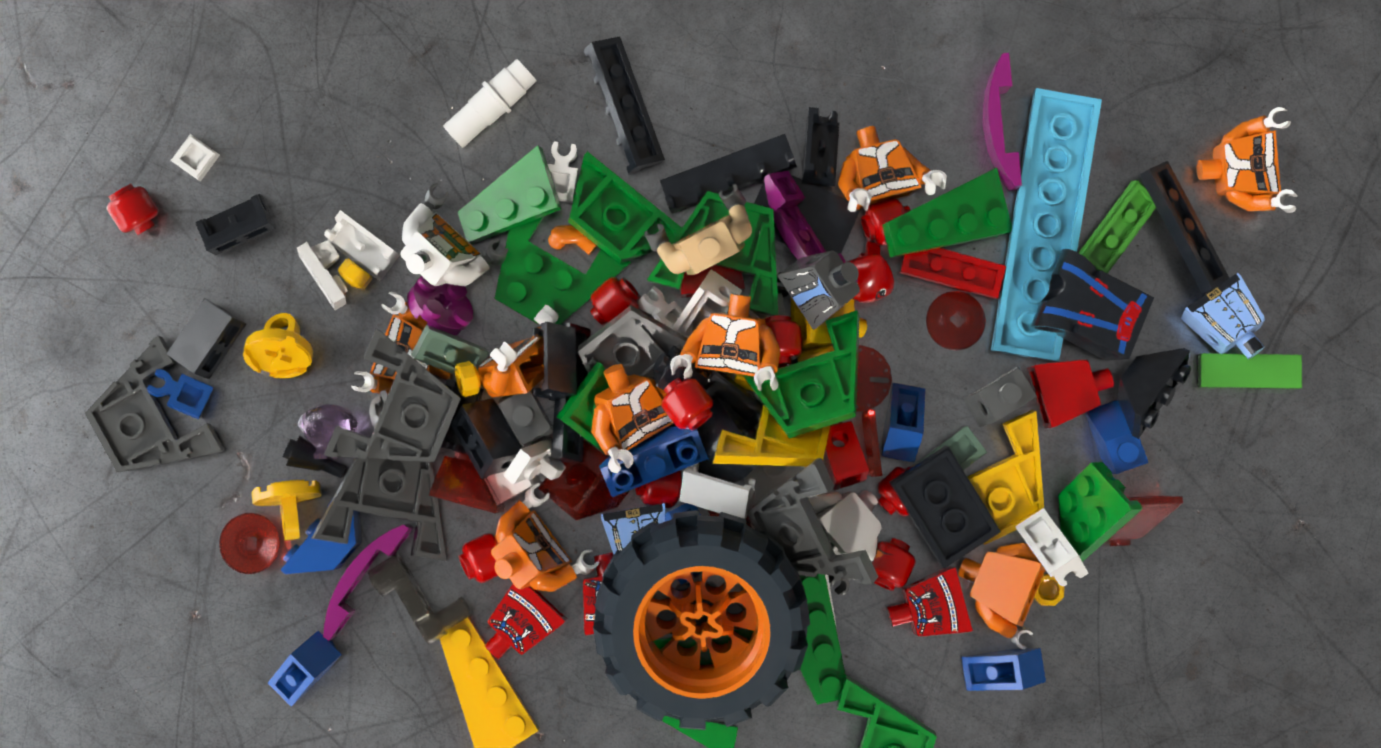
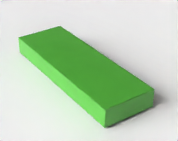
M1138 180L1131 181L1079 251V254L1087 258L1095 266L1096 270L1109 273L1156 209L1151 196L1142 183Z
M1200 353L1198 354V387L1302 388V355L1257 354L1247 359L1244 354Z

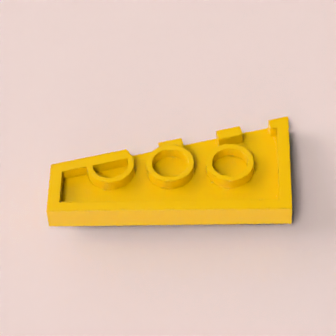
M469 614L438 633L474 748H512L539 731L538 725L497 659L485 648L486 642Z

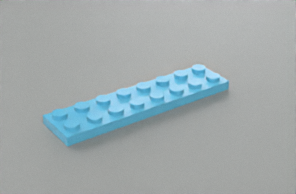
M1039 88L1033 91L1020 169L1022 186L1017 189L1012 230L1009 236L1005 260L1006 269L1001 284L991 351L1051 362H1059L1063 338L1058 336L1057 333L1037 330L1030 326L1040 302L1049 291L1051 275L1063 249H1070L1077 252L1102 99Z

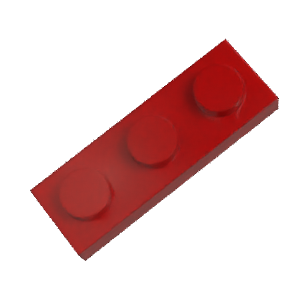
M936 248L904 255L899 273L997 299L1006 266L947 249Z

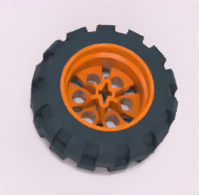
M699 510L673 513V519L661 524L652 521L631 535V541L622 551H616L604 571L603 580L599 592H597L593 631L597 654L603 657L606 664L605 674L620 695L626 696L629 694L637 701V710L658 722L662 721L664 716L680 720L679 728L706 730V722L724 720L725 725L729 727L751 719L752 709L762 703L766 707L771 706L789 688L787 680L792 672L800 670L808 647L806 637L810 618L804 586L797 568L791 564L784 553V548L765 530L758 532L746 524V519L720 512L719 517L700 515ZM702 571L701 581L694 582L692 572ZM712 575H719L724 578L725 582L720 587L714 588L709 586L706 580ZM685 579L690 583V587L684 591H678L671 584L674 580ZM737 583L744 588L740 592L733 591L728 593ZM658 590L671 599L658 600L652 597ZM702 599L710 601L713 605L710 606L707 603H703ZM735 602L741 603L745 607L740 614H731L726 609L731 603ZM665 609L671 610L676 614V617L671 621H663L658 617V613ZM702 615L707 616V622H703L701 626L696 625V619H700ZM734 626L754 631L750 641L736 633ZM672 632L673 638L660 650L653 641ZM726 635L731 638L724 645L716 644L712 640L713 638ZM688 637L696 641V644L691 648H683L678 644L679 640H686ZM709 648L713 664L700 665L701 650L706 652Z

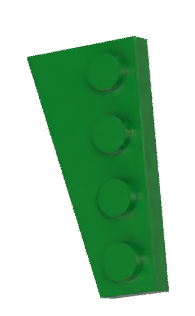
M997 167L882 225L890 258L1006 235L1012 230Z
M817 574L815 577L799 575L804 586L810 618L806 637L808 647L800 671L817 705L837 701L846 673L826 577L824 574Z

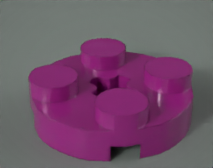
M421 275L407 294L408 307L416 319L420 315L428 322L427 325L454 336L458 335L461 330H464L473 319V308L466 296L467 289L465 286L448 283L434 286Z

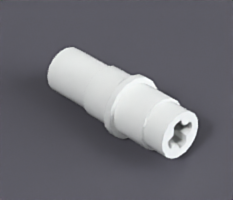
M516 59L507 68H503L488 83L484 81L482 83L483 88L471 97L468 103L446 122L443 127L464 148L488 125L491 126L505 112L509 114L512 111L510 107L523 97L537 80Z

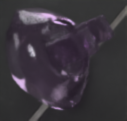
M323 404L311 408L300 416L298 426L302 434L317 448V451L313 453L314 459L328 458L324 453L336 425L357 432L358 420L349 409L337 404Z

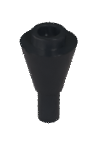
M299 436L297 441L290 439L282 456L288 459L286 466L314 471L322 470L339 478H342L347 467L326 458L327 456L302 436Z

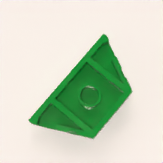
M588 151L584 154L568 223L619 264L653 251L644 232L646 230L649 234L659 232L657 224L664 226L669 241L672 244L682 227Z
M1103 462L1090 463L1058 494L1061 532L1077 552L1082 562L1143 509L1138 500L1130 501L1123 494L1126 487L1119 479L1113 477L1111 470Z

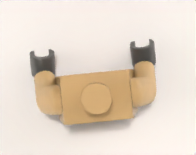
M733 185L734 191L730 195L726 196L723 191L719 193V197L729 210V215L671 244L662 224H657L659 232L655 234H649L647 230L644 232L651 250L657 251L672 273L681 274L686 272L687 275H695L738 253L745 246L744 241L751 236L752 227L744 207L746 199L737 185Z

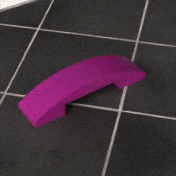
M1002 53L991 71L985 90L983 131L991 163L994 168L997 167L1001 182L1008 191H1016L1022 186L1019 152L1005 153L1000 94L1007 93L1012 87L1009 53Z
M789 171L770 173L764 177L768 204L774 212V222L795 258L798 260L802 257L826 252L797 206L805 199V196ZM839 253V257L841 258L843 263H845L846 261L841 253Z
M404 524L381 535L370 543L349 565L339 580L329 602L324 623V638L330 641L338 636L355 612V609L346 604L345 601L381 551L388 556H393L397 553L414 529L412 525Z

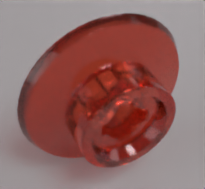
M961 291L946 292L938 296L928 308L926 315L928 333L938 345L945 349L955 351L967 349L981 338L985 329L986 318L981 304L968 293ZM955 313L964 318V322L959 327L950 322V318Z
M244 513L231 519L221 532L219 540L220 553L226 564L233 570L243 574L259 573L267 569L275 561L280 549L279 533L275 525L260 514ZM248 537H256V549L247 548Z

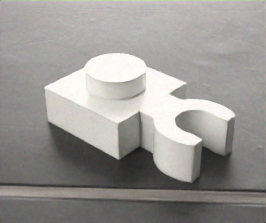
M554 141L551 153L555 159V164H548V168L559 201L573 203L579 170L578 168L570 167V163L577 157V147L575 144H571L570 153L566 156H561L558 153L559 142Z
M655 286L647 295L644 294L638 300L639 308L642 311L651 314L654 319L670 328L673 327L683 312L675 301L668 304L663 293Z

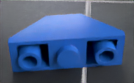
M666 427L628 450L634 459L629 469L625 467L622 460L617 459L621 470L618 473L611 472L608 467L610 456L599 467L611 496L615 497L707 460L708 457L697 429L691 431L690 429H679L678 427Z
M353 511L348 544L311 539L321 521L320 518H317L306 530L305 534L308 537L302 545L295 544L284 556L283 560L286 561V564L281 568V571L284 574L341 568L362 543L360 512Z

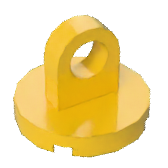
M279 313L265 323L264 329L256 331L247 337L243 357L246 364L258 373L264 370L270 372L269 376L273 378H292L302 375L307 371V367L311 366L313 349L311 344L300 335V326L294 317L288 313ZM288 326L286 330L280 329L282 327Z
M289 480L270 483L271 485H268L267 491L261 492V487L253 489L251 495L254 505H280L285 541L299 539L300 537L296 503L322 496L321 484L317 480L312 481L310 486L309 481Z

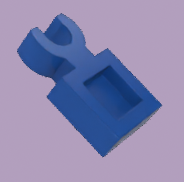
M156 369L155 376L162 378L165 381V385L161 388L148 385V393L155 397L169 396L168 407L199 420L214 387L184 374H181L178 382L172 380L167 371Z

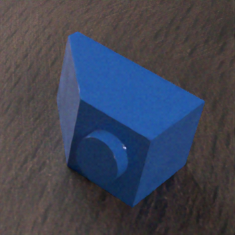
M892 383L883 430L882 457L915 463L924 434L925 388Z
M1117 400L1100 405L1085 413L1101 460L1111 470L1112 474H1119L1149 463L1140 437L1138 439L1132 436Z
M317 631L289 655L268 684L292 707L334 665L342 654L336 649L331 640L328 641Z
M1041 648L1009 649L962 657L967 691L1024 690L1046 682Z

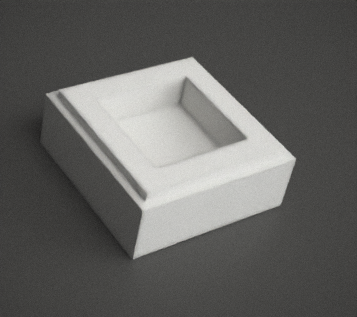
M190 134L171 161L197 180L202 181L220 154Z

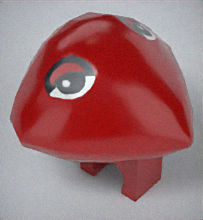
M868 241L865 253L861 252L859 257L847 261L853 263L859 273L857 284L860 287V292L853 299L863 303H872L891 294L894 290L895 281L887 261L880 255V246Z

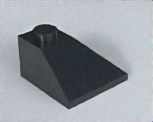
M717 396L713 400L712 416L697 428L708 457L707 460L699 462V469L708 476L735 483L743 480L757 465L713 464L721 431L726 430L755 439L757 430Z

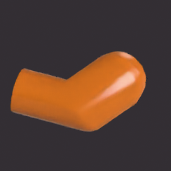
M558 225L551 230V235L548 237V243L554 249L560 250L565 244L575 243L588 255H591L598 247L572 225Z

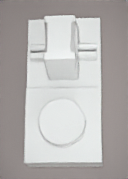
M327 240L312 247L305 242L297 247L300 259L333 309L337 310L346 304L344 293L348 292L338 275L332 277L327 270L340 259L331 242Z
M552 438L520 449L503 476L512 484L525 479L531 480L540 473L553 480L561 476L566 466L560 460L551 458Z

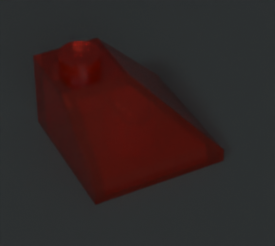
M585 439L583 462H562L566 468L561 476L553 480L546 477L538 487L545 495L550 493L549 498L576 521L617 508L629 493L627 491L615 497L611 496L599 467L608 456Z
M455 451L454 457L444 456L430 489L429 496L495 514L504 512V503H500L488 479H481L468 454Z
M1183 496L1127 497L1130 501L1138 500L1143 509L1108 539L1110 540V546L1131 545V539L1144 537L1183 504Z

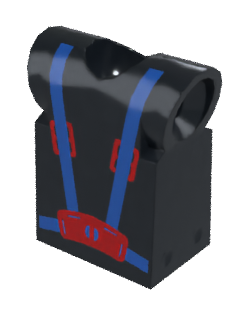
M1063 249L1051 275L1049 291L1040 302L1030 327L1041 331L1057 333L1058 336L1105 361L1130 359L1154 297L1103 271L1096 270L1095 266L1087 258L1076 251Z

